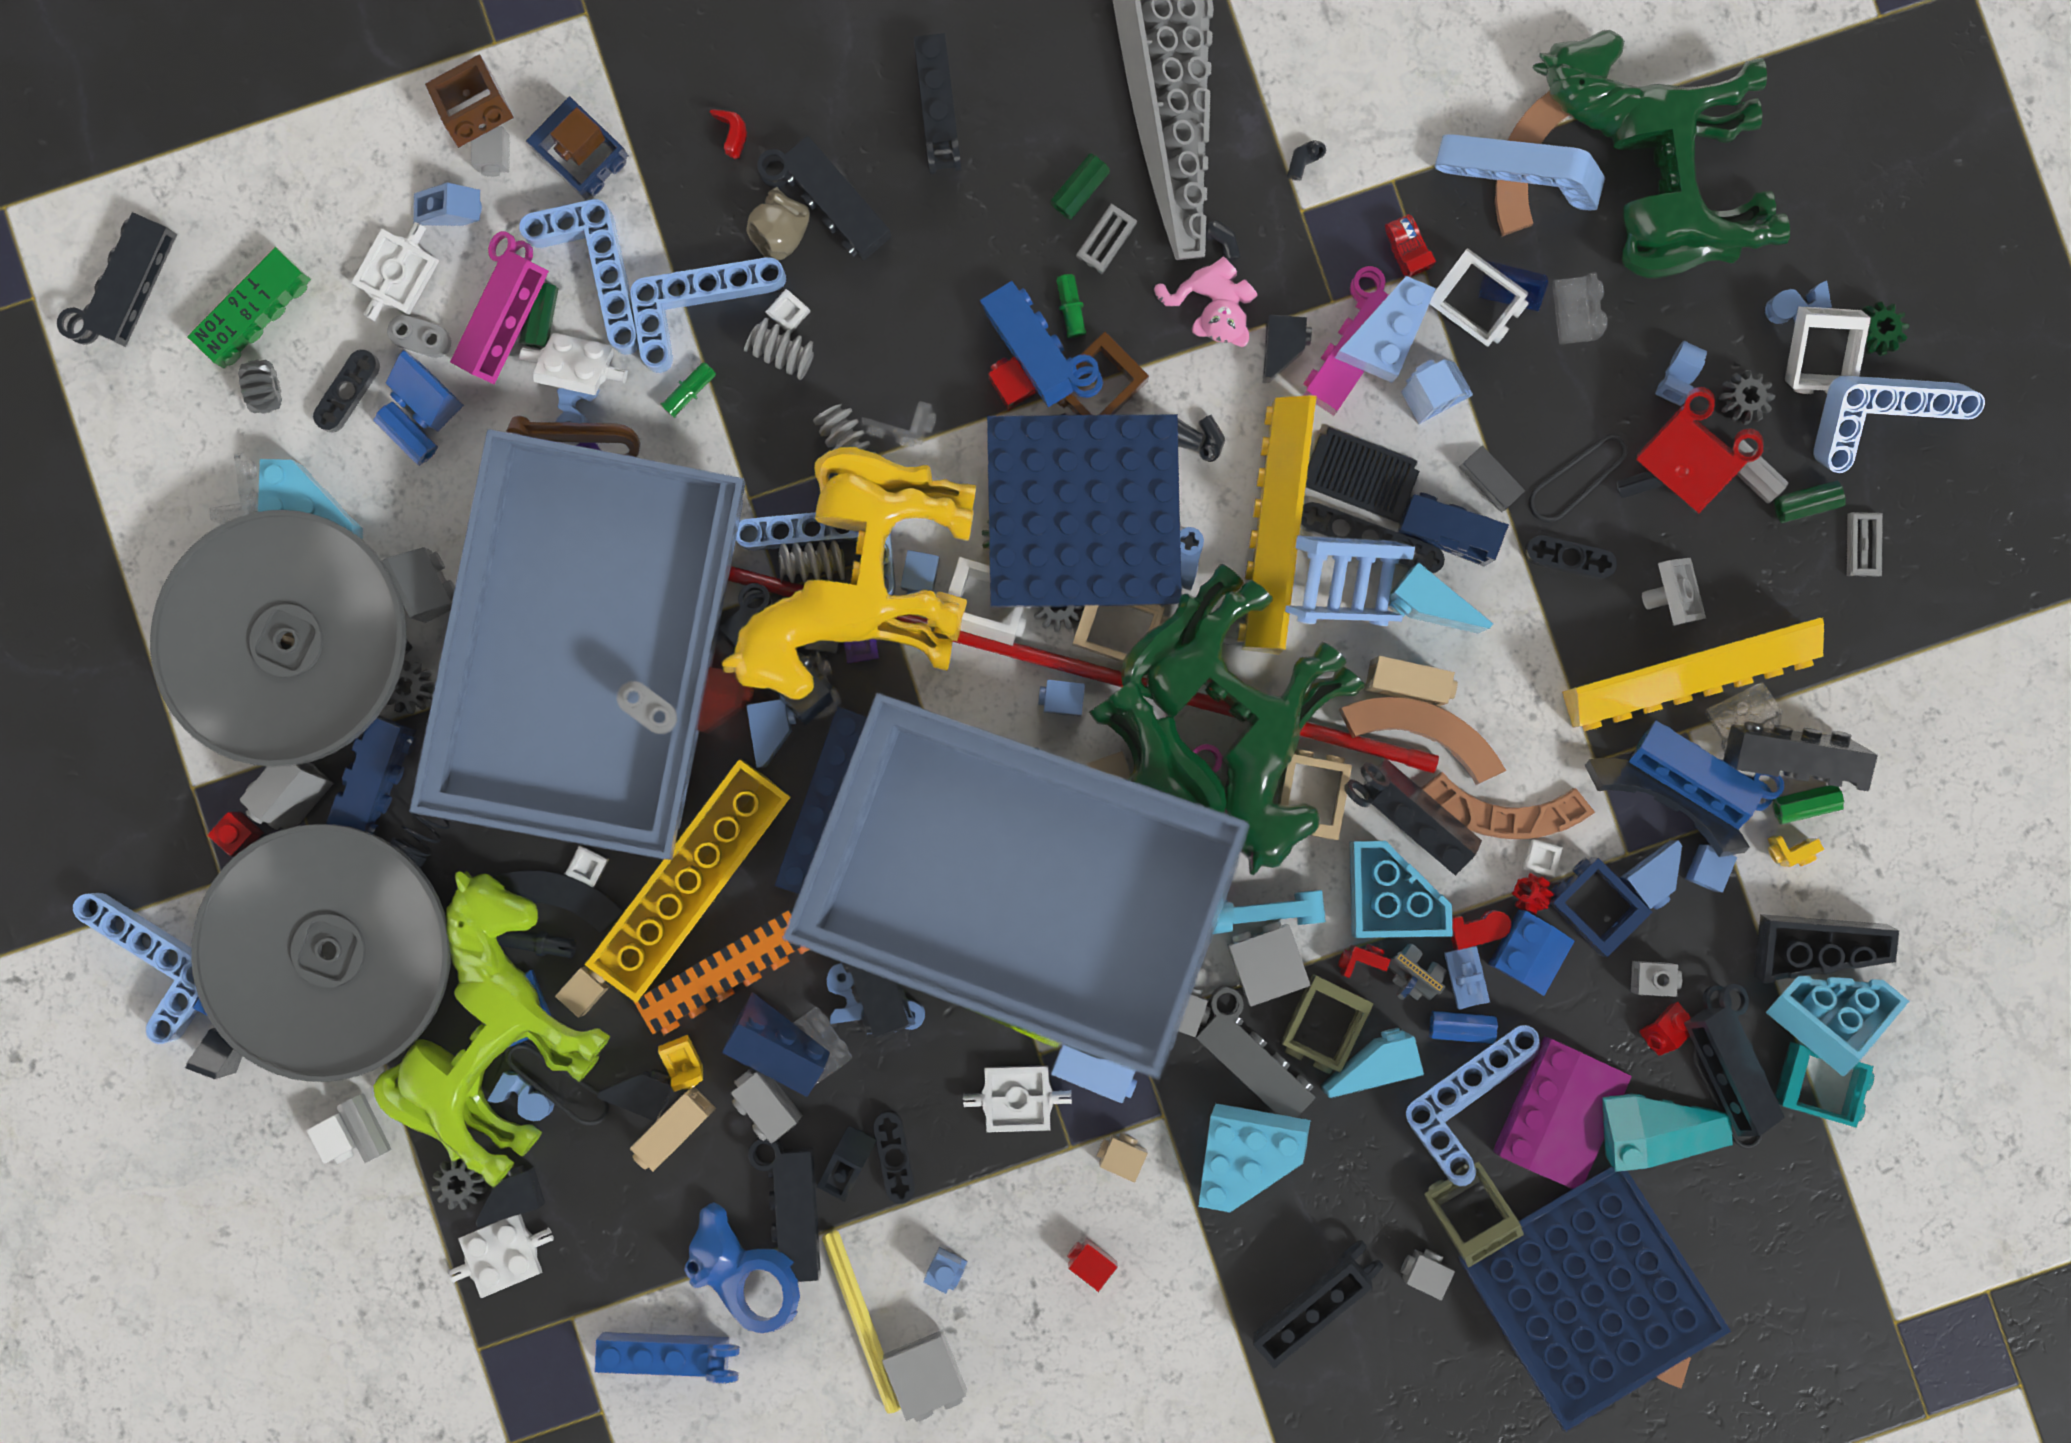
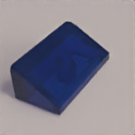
M1487 261L1488 264L1528 292L1524 299L1529 303L1526 309L1540 310L1549 283L1546 275ZM1483 273L1478 297L1510 304L1516 295L1486 273Z

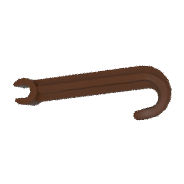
M515 416L511 419L506 429L507 433L553 442L622 443L628 447L629 452L620 455L637 457L640 452L641 443L638 435L633 429L623 424L530 422L524 416Z

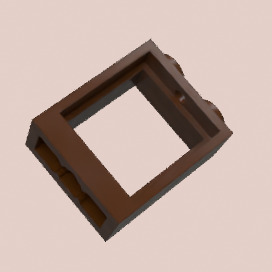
M480 54L425 83L443 125L458 148L514 118L494 76ZM487 89L489 90L490 94L450 115L448 110ZM480 124H485L483 128H479Z
M1104 332L1081 355L1094 357L1101 351L1131 382L1099 414L1114 415L1148 382L1149 375ZM1080 362L1076 365V368L1084 367L1088 362ZM1072 393L1056 402L1063 409L1068 406L1076 415H1092Z

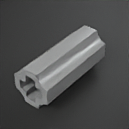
M1744 440L1739 443L1742 451H1754ZM1761 456L1755 461L1748 462L1737 473L1766 503H1770L1788 485V482Z
M364 1093L336 1106L364 1163L392 1150Z

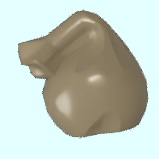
M776 187L768 192L769 195L765 200L766 204H760L753 209L749 215L746 230L750 240L764 258L770 257L779 261L792 254L798 247L806 231L810 213L806 205L786 197Z

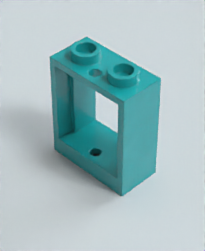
M1790 1042L1775 1094L1779 1105L1857 1128L1858 1122L1862 1121L1866 1112V1105L1864 1103L1866 1093L1872 1088L1874 1083V1073H1872L1874 1066L1858 1062L1853 1067L1841 1114L1798 1102L1810 1056L1821 1058L1807 1046Z

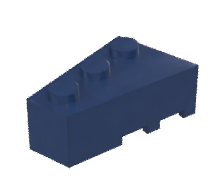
M1420 492L1419 495L1414 494L1410 497L1399 524L1398 533L1438 547L1441 551L1483 567L1496 560L1509 524L1469 512L1467 509L1455 504L1447 505L1438 502L1436 497L1427 493Z
M753 992L737 1017L722 1053L806 1097H808L824 1071L830 1055L827 1049Z

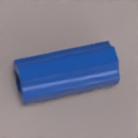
M393 401L384 405L376 413L373 421L418 466L427 462L435 454L438 446Z
M1432 1011L1430 1015L1429 1036L1431 1039L1494 1044L1497 1039V1017Z

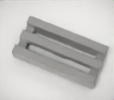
M1110 204L1076 257L1103 274L1137 224V220L1115 205ZM1113 214L1118 216L1092 256L1086 254ZM1122 222H1127L1128 224L1101 263L1098 262L1097 259Z
M1851 512L1847 514V576H1882L1883 513ZM1858 519H1860L1859 569H1857ZM1868 520H1872V569H1868Z

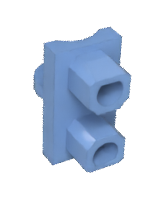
M1477 946L1444 953L1457 1009L1489 1003L1490 1000Z

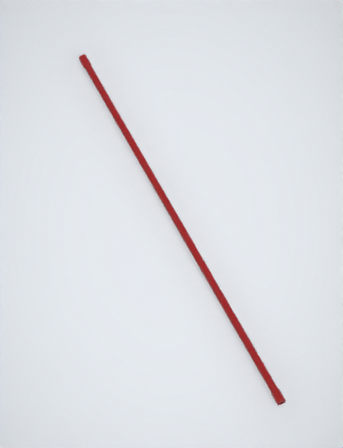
M735 566L730 568L728 581L745 586L751 583H758L766 587L768 592L790 598L796 591H803L804 585L791 583L783 580L781 584L779 578ZM912 614L895 617L896 620L907 623L922 622L928 624L927 618ZM960 631L957 641L953 640L955 643L1123 687L1122 674L1119 670L1015 642L1011 646L964 631ZM1143 677L1141 679V682L1143 685L1147 686V678ZM1197 692L1186 704L1235 718L1229 712L1231 707L1222 699L1220 702H1217L1204 693ZM1307 722L1300 731V736L1386 758L1433 774L1439 761V755L1413 748L1407 749L1363 736L1352 738L1348 732Z

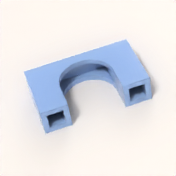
M1062 1044L1051 1070V1074L1119 1103H1123L1125 1097L1131 1098L1137 1084V1080L1133 1079L1135 1070Z

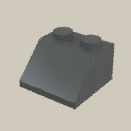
M422 547L382 560L394 579L402 604L409 618L427 623L451 611L455 585L451 580L446 581L441 571L445 566L437 552L432 553L431 550Z

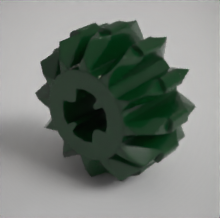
M1879 301L1874 304V307L1868 305L1862 309L1870 317L1866 338V354H1871L1875 350L1878 356H1884L1888 351L1895 352L1899 349V343L1905 342L1908 338L1902 331L1908 329L1910 324L1901 322V318L1905 316L1906 312L1902 311L1896 314V304L1891 303L1885 307L1883 301ZM1877 324H1880V325L1883 326V328L1881 329V331L1884 330L1885 333L1881 334V333L1878 331L1881 327H1877Z

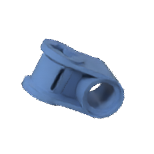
M1187 527L1180 531V541L1185 540L1187 536H1192L1193 543L1197 544V546H1192L1190 550L1184 549L1185 543L1180 542L1181 586L1183 589L1191 591L1199 567L1198 562L1204 545V538L1198 529Z

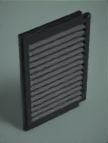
M1331 427L1327 428L1326 435L1320 433L1308 464L1305 488L1400 524L1420 472L1414 469L1418 461Z

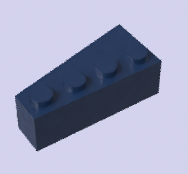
M378 715L376 720L365 730V733L360 738L357 737L352 748L355 751V762H351L345 768L342 784L346 788L344 792L339 791L337 793L326 824L353 827L377 836L379 832L377 822L381 813L385 814L391 804L392 797L389 794L393 785H397L404 773L402 764L406 755L409 756L416 745L417 739L414 735L417 730Z

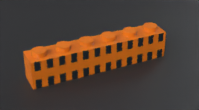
M795 907L641 996L637 1003L634 1001L651 1033L654 1034L661 1030L663 1035L680 1026L677 1020L688 1014L692 1019L708 1010L705 1003L714 998L720 1003L735 994L732 989L734 986L743 982L747 987L762 978L760 971L771 966L774 971L790 961L787 955L798 950L800 954H803L810 950L783 939Z

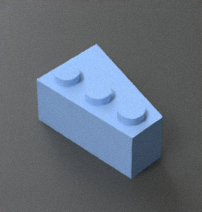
M1406 276L1339 350L1335 358L1393 383L1401 371L1436 288Z
M1432 359L1418 366L1416 371L1411 374V377L1406 380L1407 385L1401 391L1418 424L1473 396L1456 362L1445 359L1436 364Z

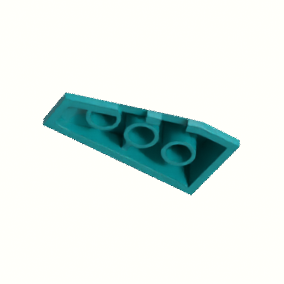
M1637 1094L1602 1097L1605 1156L1615 1172L1650 1168L1733 1145L1732 1123L1727 1112L1697 1106L1687 1107L1674 1104L1672 1101L1647 1099L1645 1096Z

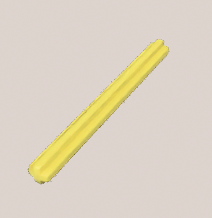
M837 1230L830 1231L822 1236V1241L884 1408L888 1414L897 1412L901 1407L882 1362L884 1352L840 1234Z

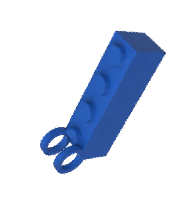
M1010 281L980 300L986 316L1012 355L1016 357L1047 407L1052 406L1073 392L1083 398L1093 397L1100 392L1103 386V379L1096 360L1089 355H1078L1073 359L1070 357L1066 360L1061 353L1064 351L1063 345L1055 334L1052 336L1048 334L1046 329L1049 326L1040 311L1033 312L1030 307L1033 305L1032 300L1024 288L1018 290L1013 281ZM1080 362H1088L1093 367L1085 366L1077 369L1076 365ZM1083 374H1091L1086 379H1078ZM1097 379V384L1091 390L1083 391L1077 387L1088 386Z
M1655 721L1643 734L1629 760L1634 766L1738 830L1753 816L1755 810H1765L1772 803L1773 799L1779 797L1784 791V781L1780 775L1777 777L1755 773L1752 778L1729 766L1724 760L1716 758L1703 750L1698 744L1690 742L1674 732L1670 727L1658 721ZM1763 775L1771 777L1776 782L1777 791L1772 793L1769 786L1760 781L1759 777ZM1761 798L1766 799L1765 803L1759 804Z
M603 1332L596 1340L595 1373L706 1377V1381L712 1383H733L738 1381L739 1373L734 1370H728L729 1357L740 1354V1347L735 1344H729L730 1337Z

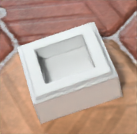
M787 289L766 310V314L785 331L787 329L791 330V333L810 312V309Z
M1530 839L1522 869L1555 878L1563 848Z
M579 846L565 874L594 888L609 859L583 846Z

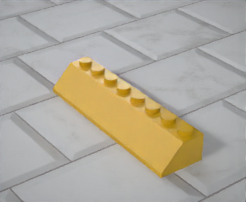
M1317 396L1276 397L1272 406H1266L1264 425H1269L1268 437L1262 438L1260 455L1266 457L1264 468L1258 469L1256 486L1262 487L1260 499H1255L1253 517L1258 518L1257 530H1251L1249 548L1254 549L1253 561H1247L1245 579L1253 580L1262 586L1272 596L1273 601L1263 611L1248 612L1245 623L1239 624L1237 642H1243L1242 650L1279 655L1286 649L1290 613L1285 612L1286 605L1291 606L1298 552L1296 542L1297 536L1300 535Z
M1821 617L1562 691L1572 727L1582 726L1583 731L1602 727L1601 720L1612 717L1615 723L1633 718L1631 712L1643 709L1644 714L1663 709L1661 704L1663 702L1673 700L1674 705L1692 701V694L1703 691L1706 697L1723 692L1722 685L1733 683L1734 687L1737 688L1754 683L1753 676L1764 674V678L1768 679L1784 674L1782 668L1794 665L1795 671L1814 666L1812 659L1823 657L1824 621Z
M739 759L675 844L672 860L664 859L585 966L637 1003L788 802L790 796L743 759Z

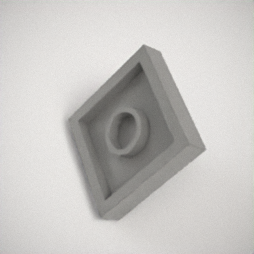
M1691 557L1658 563L1664 586L1642 593L1646 609L1669 605L1674 625L1705 619L1706 616Z

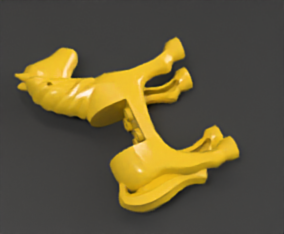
M840 447L827 452L816 460L814 467L821 491L817 502L815 519L824 525L859 532L856 554L862 555L861 562L854 561L851 584L809 580L805 582L803 591H796L792 597L783 598L766 607L760 613L754 614L748 624L742 627L739 632L735 654L722 662V665L725 666L723 671L725 673H735L738 681L743 686L770 688L790 699L799 700L813 690L814 683L813 676L800 662L796 647L818 641L855 642L870 639L893 641L915 647L925 653L934 668L948 671L953 639L937 638L928 624L922 622L907 623L896 620L895 617L909 614L921 615L934 621L942 633L954 636L959 604L952 602L942 603L934 591L929 590L900 596L888 595L884 582L885 541L895 524L901 520L911 518L932 520L947 527L954 538L969 541L976 485L969 483L958 484L947 479L932 481L931 468L928 465L905 467L891 462L878 454L856 447ZM831 473L838 474L829 480V475Z

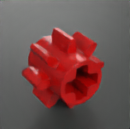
M1529 873L1528 877L1518 879L1512 895L1519 899L1515 906L1521 910H1527L1533 915H1536L1537 911L1548 909L1551 897L1554 896V893L1547 889L1550 882L1544 877L1538 878L1532 873Z

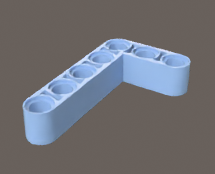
M1447 134L1442 136L1435 163L1437 170L1452 175L1559 187L1568 202L1582 210L1592 211L1598 208L1605 182V176L1591 154L1585 150L1572 147Z
M591 199L525 215L520 221L519 230L521 235L533 247L544 248L586 238L608 340L621 354L630 355L635 353L639 349L630 288L614 216L608 206L601 200ZM595 212H605L602 221L598 223L591 222V216ZM573 218L574 223L571 228L567 230L560 229L561 222L564 219ZM543 225V231L540 235L536 237L530 236L533 226ZM601 242H611V248L608 252H597L598 245ZM608 272H618L615 282L611 284L604 283V277ZM622 301L625 303L624 310L621 313H611V306L615 302ZM624 331L631 332V339L627 344L620 345L617 343L620 333Z
M766 257L637 279L631 286L630 295L640 356L644 364L655 373H663L673 363L666 310L779 291L786 282V274L781 263L774 258ZM768 269L778 270V276L773 281H766L763 279L764 272ZM737 274L747 275V281L742 286L732 285L733 278ZM706 279L716 280V286L711 291L701 290L702 283ZM676 284L685 285V291L680 296L671 295V289ZM645 289L654 290V296L649 301L640 300V294ZM649 320H659V326L654 332L645 331V325ZM655 350H663V359L658 363H651L649 360L651 353Z
M1839 376L1833 380L1828 389L1813 455L1819 463L1831 471L1843 473L1854 463L1866 413L1973 419L1982 412L1985 400L1979 392L1960 383Z
M815 512L741 520L736 541L746 550L754 551L780 548L781 544L792 547L794 543H798L799 546H805L807 542H811L812 545H818L819 541H823L825 544H830L832 540H836L837 543L857 541L859 532L850 530L848 533L840 534L836 532L835 527L820 523L821 529L819 534L809 537L805 535L804 529L809 522H817ZM785 524L789 527L788 536L782 540L775 539L773 536L775 527ZM749 527L756 528L758 532L757 538L750 543L744 542L742 539L743 531ZM890 532L885 541L886 557L883 560L884 578L889 581L888 595H893L896 583Z
M91 893L79 896L73 904V912L76 918L174 979V982L148 1021L146 1034L156 1044H164L180 1039L198 1012L193 1009L199 996L193 978L191 947L104 893ZM92 900L98 905L95 915L91 914L89 910V904ZM119 916L124 920V929L121 932L115 926L116 919ZM145 933L151 938V945L148 949L142 944V937ZM171 950H174L178 955V961L175 966L168 959ZM181 993L188 1000L185 1009H182L178 1004V997ZM163 1021L168 1022L170 1025V1034L168 1036H165L161 1031Z
M1525 1025L1513 1029L1415 1099L1407 1107L1406 1117L1411 1129L1448 1179L1455 1185L1466 1186L1470 1184L1475 1178L1476 1169L1472 1158L1445 1122L1538 1055L1540 1051L1539 1036L1532 1027ZM1522 1037H1528L1534 1041L1529 1049H1521L1516 1043ZM1497 1055L1505 1056L1508 1059L1507 1064L1502 1068H1496L1490 1064L1491 1060ZM1470 1074H1478L1482 1077L1481 1083L1473 1087L1468 1086L1465 1083V1079ZM1445 1092H1451L1456 1095L1455 1101L1450 1105H1443L1439 1102L1440 1096ZM1421 1110L1430 1113L1429 1120L1423 1124L1413 1121L1414 1115ZM1438 1136H1445L1450 1142L1445 1149L1438 1150L1432 1146L1433 1140ZM1457 1162H1465L1469 1165V1170L1465 1175L1457 1176L1452 1173L1453 1165Z

